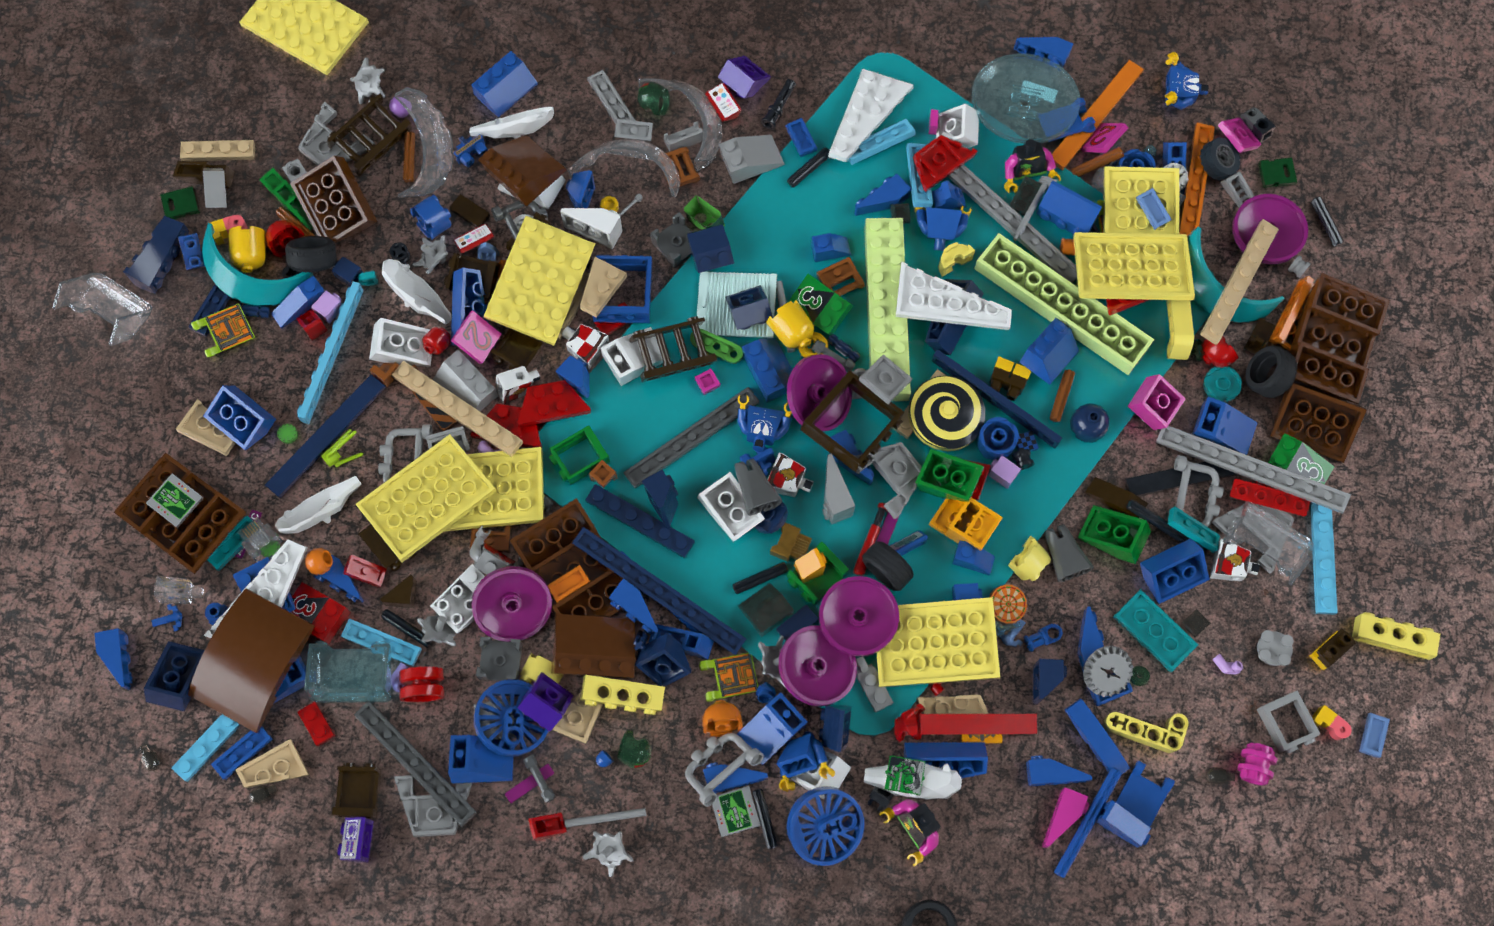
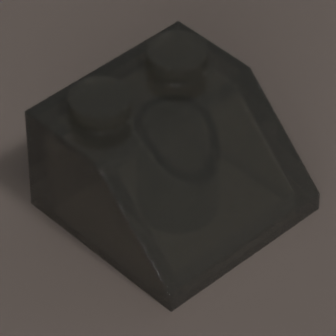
M770 583L738 605L761 638L792 616L794 610L784 596Z

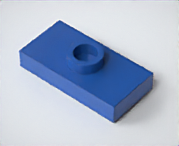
M802 118L786 124L785 128L800 157L817 151V146Z

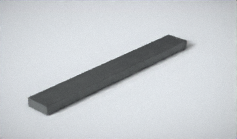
M747 387L626 470L624 475L636 489L643 484L642 480L665 469L738 418V408H740V404L737 401L739 395L741 403L747 401L746 397L748 395L747 409L748 405L756 406L759 404L757 397Z
M370 701L354 713V716L461 827L477 814L474 808Z

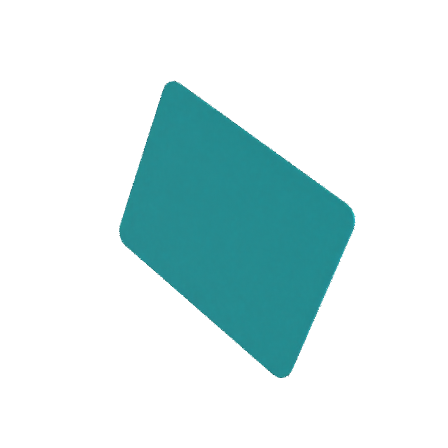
M880 52L864 58L851 70L806 122L805 125L817 146V151L800 157L791 140L780 153L784 165L762 173L723 218L725 223L724 230L731 247L734 264L705 272L777 274V281H782L787 303L807 274H810L819 281L816 272L850 257L865 287L857 288L841 296L851 303L853 307L834 334L839 337V340L844 341L853 348V351L855 350L860 354V358L852 371L858 368L868 370L870 367L866 218H903L905 263L909 267L916 270L918 268L927 275L936 276L943 280H972L984 293L982 299L993 301L1012 310L1009 330L967 325L952 354L946 355L990 386L989 381L998 356L1014 362L1009 375L1010 378L1016 363L1022 365L1019 362L1026 350L1051 322L974 269L976 262L998 233L1036 259L1038 258L1018 240L1015 241L1014 237L963 192L967 206L963 210L968 212L969 208L972 209L967 228L958 238H954L953 241L946 240L945 248L950 244L958 242V244L970 245L975 249L972 260L964 265L955 263L952 266L953 271L941 277L939 263L943 251L933 250L935 239L927 238V235L922 233L917 223L912 193L908 199L901 203L905 204L903 207L858 216L854 214L855 204L861 198L865 199L875 187L879 188L883 185L886 178L889 176L893 177L895 174H898L911 188L906 152L907 144L927 145L936 139V135L929 134L931 109L938 110L939 114L965 103L979 112L978 145L967 148L969 150L974 148L978 152L963 165L1021 217L1024 218L1040 188L1038 184L1040 178L1048 176L1050 172L1047 171L1046 174L1013 180V183L1018 186V190L1015 193L1011 186L1009 189L1010 193H1008L1004 189V184L1007 182V179H1005V162L1012 155L1014 148L1025 145L1026 141L906 58L894 53ZM862 69L914 85L912 91L905 95L901 103L894 107L890 115L877 129L872 131L870 136L905 119L915 129L916 135L853 165L848 160L843 162L829 157L795 187L792 188L787 183V179L825 147L828 150L831 149ZM1058 167L1055 168V171L1061 177V181L1057 183L1094 203L1098 200L1104 201V194L1078 176L1073 175L1068 169L1065 168L1062 171ZM946 177L942 181L937 183L935 186H933L931 188V191L938 189L941 186V183L946 180L955 185L956 187L958 186L955 183H953L948 177ZM1046 190L1028 223L1060 251L1061 239H1074V236L1071 232L1058 228L1056 224L1049 220H1043L1037 214L1039 205L1047 192ZM933 200V205H932L931 208H936V207H935V204H934V200ZM1097 218L1095 225H1096V227L1098 228V230L1100 231V229H1099V223H1098V218ZM832 233L847 237L851 256L815 262L811 248L812 236ZM1064 254L1076 265L1075 255ZM692 255L651 302L650 323H633L621 337L650 327L652 330L687 322L688 318L697 316L700 273L695 269ZM852 277L831 288L833 291H836L855 280ZM777 291L775 301V316L778 314L776 310L779 308ZM1096 299L1107 307L1106 299ZM1148 300L1117 313L1154 339L1129 376L1076 339L1079 352L1050 385L1031 371L1021 395L1013 403L1061 436L1062 440L1055 449L1034 434L1039 448L1036 451H1032L1030 457L1034 460L1035 464L1030 468L1020 470L1008 489L987 475L978 502L1003 517L983 547L984 550L995 556L990 575L952 564L958 544L929 526L930 521L946 498L930 495L916 487L899 515L888 545L890 546L916 531H922L928 536V539L922 546L902 556L912 568L913 578L901 591L889 589L897 605L953 601L952 588L954 584L978 583V589H982V598H989L990 593L995 588L1006 584L1014 573L1008 566L1015 555L1023 551V545L1030 536L1034 537L1038 542L1135 413L1128 405L1145 378L1158 374L1163 377L1176 359L1167 358L1170 330L1166 300ZM1190 300L1195 335L1210 314L1204 311L1203 307L1198 306L1194 300ZM907 318L910 377L913 378L910 382L911 395L909 401H891L903 411L909 406L916 389L922 383L929 380L937 369L945 375L951 376L932 362L935 351L925 342L931 321ZM814 325V332L822 334L826 339L830 337V335ZM692 328L681 330L688 356L691 359L698 358V349L690 341ZM674 332L663 334L670 360L674 364L679 363L681 356ZM773 333V338L777 339L793 370L795 365L804 357L801 356L798 347L795 348L794 352H787V347ZM719 336L739 345L741 348L755 340L768 338ZM812 340V342H811V346L808 347V348H812V346H813V344H814V343H813V340ZM716 344L714 346V349H720V345ZM828 344V349L832 350L833 352H835V353L838 354L839 356L843 357L844 359L849 358V357H845V356L842 355L840 352H838V351L835 349V346L832 347L831 345ZM732 352L730 356L734 358L737 356V353ZM602 358L589 373L590 396L586 398L575 390L590 407L591 413L549 421L539 431L543 450L544 494L561 507L577 498L604 541L619 552L623 551L635 563L745 637L746 641L741 647L761 662L763 655L758 646L759 642L764 643L768 647L775 646L780 638L776 628L806 604L819 618V609L823 597L815 605L812 602H806L801 596L802 592L798 588L794 589L787 581L788 572L795 570L794 562L796 560L790 558L787 562L770 555L772 546L777 545L781 537V528L771 534H763L753 527L733 542L698 499V495L729 472L732 473L738 482L734 464L741 462L740 456L744 454H749L751 458L757 455L756 451L753 450V443L748 442L747 435L742 433L738 425V418L663 469L666 476L670 475L675 483L674 487L679 494L676 496L679 504L670 527L695 540L685 559L588 504L585 499L594 485L602 486L596 481H591L589 475L572 485L569 484L568 480L564 482L559 474L561 469L558 464L554 466L549 458L551 455L549 448L589 425L609 456L610 462L607 464L616 471L618 477L615 481L612 479L604 489L662 522L649 501L644 485L642 484L635 489L624 475V472L747 387L750 388L759 400V404L756 407L784 411V415L786 413L784 405L788 402L787 394L766 402L744 358L737 364H731L717 358V361L712 365L643 383L639 376L623 386L619 384L608 364ZM661 363L660 365L656 366L655 368L663 367V366H662L663 363ZM712 369L720 382V387L704 395L695 381V376ZM1070 369L1075 372V377L1060 422H1053L1050 420V414L1064 371ZM1001 388L999 393L1006 397L1008 390ZM863 398L852 399L851 407L845 420L838 427L823 432L831 437L843 430H847L848 434L854 436L857 450H861L864 453L889 424L891 419ZM982 398L985 406L984 424L991 418L1003 417L1016 426L1019 434L1029 432L1025 427ZM1088 403L1101 406L1109 416V428L1106 435L1093 443L1079 440L1070 428V420L1074 411ZM791 414L792 420L788 432L780 440H775L774 445L765 446L768 449L772 448L775 459H777L780 452L806 468L804 478L814 483L810 492L799 488L796 497L779 494L782 502L788 509L786 523L801 528L800 534L812 538L807 553L823 542L849 569L848 574L843 579L858 576L854 574L853 569L869 529L874 523L878 512V503L886 504L897 494L873 464L869 465L874 473L871 485H868L837 464L855 504V509L852 517L831 524L830 520L825 519L822 511L824 509L826 464L829 452L800 430L802 425ZM892 429V435L888 441L880 443L881 448L902 442L922 467L930 449L934 448L925 445L914 432L906 439ZM977 438L971 444L959 450H937L964 460L991 465L994 461L982 456L977 446ZM587 439L559 455L570 475L599 459ZM1017 446L1015 447L1013 453L1018 451ZM1011 454L1007 459L1016 465V461L1012 459ZM772 464L771 468L767 469L769 475L772 471L774 464ZM886 511L884 514L882 523L880 525L881 529L888 514V511ZM782 562L788 568V572L739 594L734 592L733 584ZM866 568V571H865V574L863 575V577L872 578V579L877 580L878 582H880V581ZM819 620L812 626H820ZM877 653L863 656L867 665L872 663L878 673ZM856 675L854 685L849 693L833 704L852 706L851 731L858 735L876 736L894 728L895 719L914 705L917 698L920 697L929 684L885 687L893 704L875 713Z

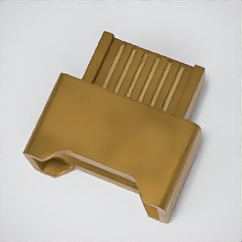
M785 522L781 528L782 534L778 544L772 546L770 555L787 562L790 558L798 560L807 553L812 538L800 534L801 528Z

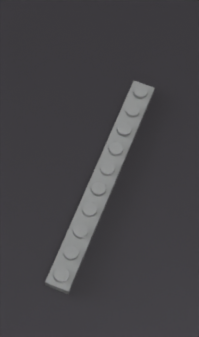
M965 165L960 166L947 176L1015 237L1014 234L1023 217ZM1028 223L1017 240L1043 264L1071 283H1074L1077 280L1076 265Z
M1171 426L1161 429L1156 443L1342 514L1351 494Z

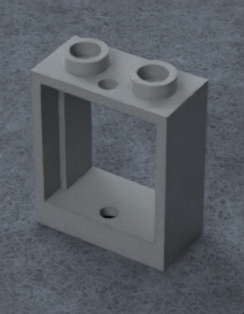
M1298 690L1256 709L1279 753L1286 751L1289 754L1298 750L1297 745L1304 743L1305 746L1316 741V736L1321 735ZM1293 702L1309 734L1287 744L1271 711Z

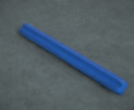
M1110 769L1054 871L1056 875L1062 878L1066 877L1122 775L1118 769Z

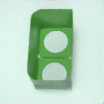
M695 196L684 207L688 221L701 230L723 224V227L725 226L720 211L699 196L698 199ZM699 213H704L707 216L704 223H700L694 217Z

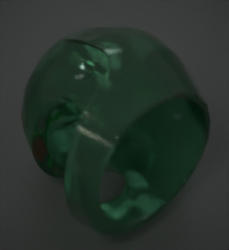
M648 82L640 87L637 99L639 105L644 110L649 111L651 109L656 116H664L669 108L670 94L668 89L659 83ZM662 97L663 105L659 111V100Z
M626 729L619 747L617 759L630 768H640L646 765L651 758V745L645 737H642L640 741L636 740L633 730Z

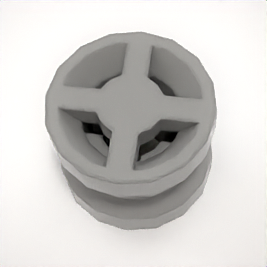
M1299 255L1287 270L1294 272L1296 277L1300 279L1311 263L1305 262Z

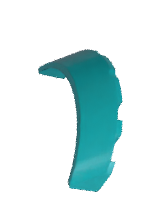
M209 222L207 224L202 243V255L206 270L222 292L233 299H238L241 303L254 306L279 305L298 285L314 276L313 272H301L285 279L264 280L245 275L233 268L221 256L213 240L215 232L213 225Z
M1198 226L1187 236L1195 292L1194 301L1198 306L1203 307L1204 311L1211 314L1225 287L1215 279L1206 265L1201 249L1202 228ZM1281 296L1270 300H1251L1243 297L1231 321L1243 323L1264 318L1285 298Z

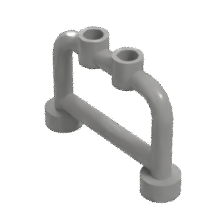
M423 424L422 428H398L388 433L385 445H380L379 449L380 456H384V463H379L378 471L379 475H383L384 483L391 478L393 471V439L397 436H416L414 460H416L423 453V439L433 434L432 424Z
M1178 455L1174 463V470L1181 471L1182 477L1176 503L1177 508L1182 511L1184 509L1191 470L1209 474L1212 478V483L1208 490V503L1205 507V519L1203 522H1200L1208 527L1213 520V516L1217 517L1220 512V506L1215 505L1216 499L1221 498L1224 488L1219 486V474L1210 466L1189 462L1187 457ZM1169 511L1164 516L1166 521H1168Z
M736 733L724 734L719 739L713 736L708 739L706 743L708 748L704 752L696 750L691 755L693 761L687 766L685 777L700 794L699 800L706 807L713 805L717 800V794L713 789L747 761L751 766H757L764 758L763 753L759 749H752ZM734 741L744 753L706 786H703L694 777V770L697 767L704 766L712 754L719 753L726 742Z

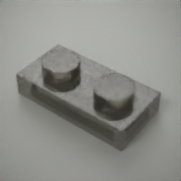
M1025 176L1009 206L1017 213L1025 216L1041 187V183Z

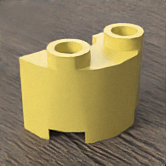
M958 242L948 245L944 249L939 263L941 277L952 272V266L955 263L964 265L972 260L975 249L970 245L958 244Z
M1030 536L1023 545V551L1015 555L1008 566L1021 580L1030 579L1035 581L1039 578L1040 572L1045 566L1051 562V557L1036 539Z
M532 653L520 673V679L529 684L535 681L541 672L558 684L563 677V674H552L551 661L539 655L535 656Z

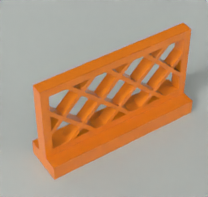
M1310 276L1298 280L1269 339V342H1273L1275 345L1279 344L1288 351L1291 350V345L1286 342L1288 335L1293 334L1294 337L1296 331L1295 321L1300 318L1302 307L1306 303L1305 300L1307 301L1309 292L1314 286V279Z

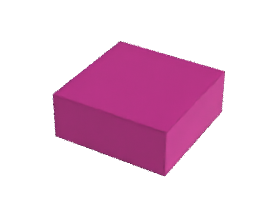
M931 109L929 134L936 135L938 110Z
M712 369L695 376V381L704 395L720 387V382Z

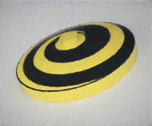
M937 376L922 383L914 392L908 409L909 422L915 435L929 447L941 451L959 450L971 444L978 437L985 422V406L978 391L967 381L954 376Z

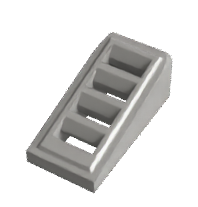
M1240 171L1220 182L1239 208L1243 204V200L1254 197ZM1239 186L1241 189L1236 192L1235 188ZM1244 192L1246 195L1240 198L1239 194Z

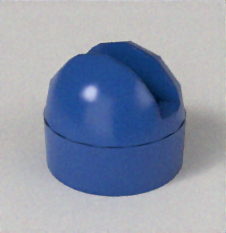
M605 750L598 753L596 757V763L600 767H608L614 762Z

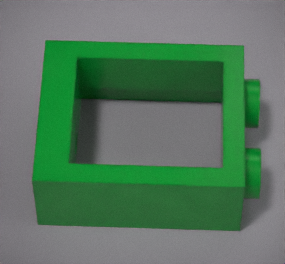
M589 425L549 448L551 462L554 466L558 464L561 469L559 471L561 478L564 482L568 480L570 485L589 475L601 460L606 464L610 462L608 454ZM587 439L599 459L570 475L559 455Z

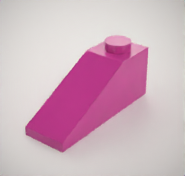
M1066 787L1061 789L1042 847H1049L1082 816V813L1086 814L1089 807L1087 802L1088 796Z

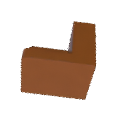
M396 362L394 364L383 363L380 368L373 365L370 372L376 379L388 387L395 380L392 374L399 364Z
M603 460L589 473L590 480L596 481L603 488L612 479L615 481L618 478L616 471Z

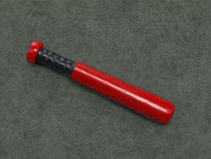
M878 503V512L874 523L869 529L853 569L854 574L858 576L865 574L867 567L863 563L862 556L876 542L881 529L880 525L887 511L884 507L885 503Z

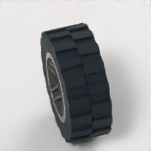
M1218 137L1206 143L1203 149H1201V164L1204 167L1203 169L1213 179H1226L1239 170L1241 165L1239 152L1225 137Z

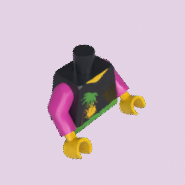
M1028 139L1025 145L1016 146L1012 155L1005 162V179H1007V182L1004 184V189L1010 193L1009 189L1012 186V190L1016 193L1018 186L1013 183V180L1046 174L1047 171L1050 172L1048 177L1053 178L1057 176L1060 182L1061 177L1055 171L1056 166L1051 152L1047 148L1042 147L1040 142H1036L1033 139Z
M907 799L893 806V809L888 807L879 814V816L886 814L888 817L883 823H888L896 814L919 851L907 857V859L915 858L916 862L912 866L922 863L924 860L923 856H927L938 846V832L941 826L936 820L934 813L930 811L925 803L918 804L913 800Z

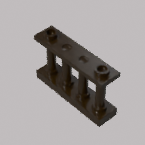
M381 93L377 96H372L364 108L338 131L331 132L327 139L330 149L337 145L354 161V172L359 177L399 142L406 132L412 130V123L407 118L403 121H398L381 105L383 103V95ZM376 109L394 126L393 130L390 133H385L368 115ZM363 121L381 138L377 145H372L355 128L360 122ZM351 133L367 149L368 153L363 157H359L342 138Z
M698 316L688 318L687 322L647 332L644 329L633 332L634 335L631 336L629 341L630 343L638 341L645 364L644 372L640 375L642 383L712 365L717 361L715 353L709 355V352H706L699 325L705 322L704 317L698 319ZM692 328L699 352L698 358L691 359L688 356L681 330ZM674 332L681 356L679 363L674 364L670 360L663 334ZM655 336L663 360V367L659 368L653 366L645 339Z

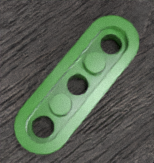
M700 329L706 352H709V354L715 353L717 358L731 364H737L742 360L743 351L739 345L704 329ZM692 332L690 335V341L695 348H697L695 338ZM716 344H719L720 349L715 350L714 346ZM732 352L737 353V356L734 358L730 355Z

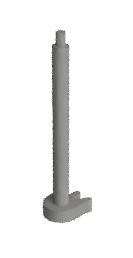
M1048 176L1040 178L1038 182L1040 188L1014 234L1015 241L1022 235L1051 182H1058L1057 179Z

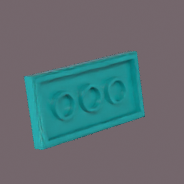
M1141 589L1113 616L1170 673L1199 645Z

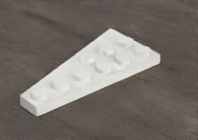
M901 262L896 317L1003 330L1010 329L1011 309L993 301L982 299L975 293L966 292L959 286L936 276L923 273L924 271L918 268L916 270L909 267L908 264Z
M287 540L246 588L283 607L308 547L292 540ZM236 599L231 603L230 607L226 610V612L217 619L216 623L212 626V628L204 634V636L212 638L220 622L222 621L228 610L231 608L233 603L236 601Z

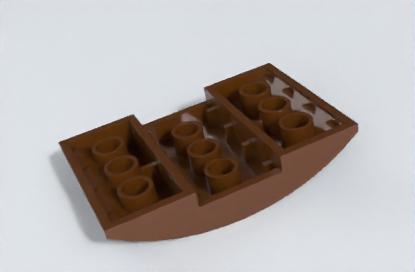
M1320 273L1302 310L1291 345L1290 353L1295 357L1298 367L1295 380L1359 404L1369 372V368H1367L1375 338L1377 335H1380L1390 300L1327 274Z
M164 453L114 511L116 515L193 574L200 569L247 513L167 453ZM171 474H174L203 497V500L178 528L146 504Z
M577 498L510 539L511 544L526 568L541 576L547 585L579 565L589 578V583L557 603L551 595L552 609L555 614L610 617L619 611L610 604L611 600L609 597L623 578L572 544L583 527L602 539Z
M245 588L228 610L210 639L193 676L188 695L251 731L258 733L277 698L275 695L292 663L297 661L315 625Z

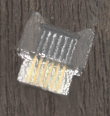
M258 517L238 531V534L244 540L241 545L256 562L261 560L262 553L274 544L280 545L283 542L276 531L268 523L264 525Z

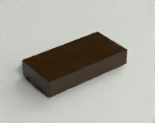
M462 194L449 207L452 212L476 228L483 225L490 216L489 212Z

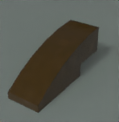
M177 161L172 177L185 182L204 185V168H223L225 188H230L235 172L227 165H211L208 161Z

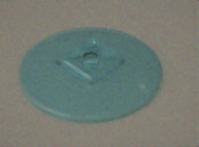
M1011 54L991 61L979 72L972 88L973 108L977 111L980 121L996 135L1016 143L1025 144L1028 139L1044 143L1060 137L1074 124L1080 109V94L1073 78L1060 65L1051 62L1047 58H1041L1032 54ZM1024 101L1027 102L1029 105L1024 106L1020 102Z

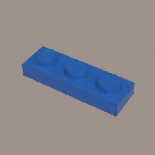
M261 726L258 733L250 730L211 765L221 778L226 780L236 772L235 769L243 766L270 743L273 738L263 726Z

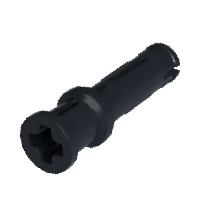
M787 79L774 104L768 107L766 116L761 120V124L765 128L775 129L778 118H781L783 115L782 109L796 87L795 81Z

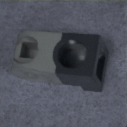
M1252 107L1241 114V119L1260 143L1272 137L1276 126L1259 109Z

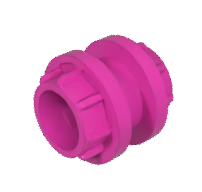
M1259 743L1247 744L1246 749L1241 751V756L1246 759L1245 763H1239L1237 768L1241 779L1255 785H1267L1269 780H1272L1274 777V772L1269 770L1270 765H1276L1278 760L1275 757L1274 749Z

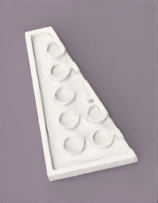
M862 69L828 157L847 162L857 151L861 143L868 139L872 131L877 129L890 115L894 107L901 103L905 95L912 91L914 85Z

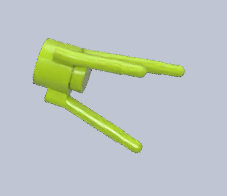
M349 429L321 455L329 467L335 465L337 468L346 462L363 456V453H358L339 460L342 456L337 450L357 433L356 430L352 432Z

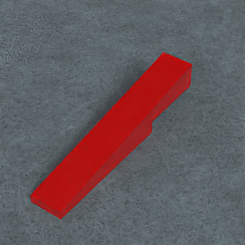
M918 714V734H1037V714Z

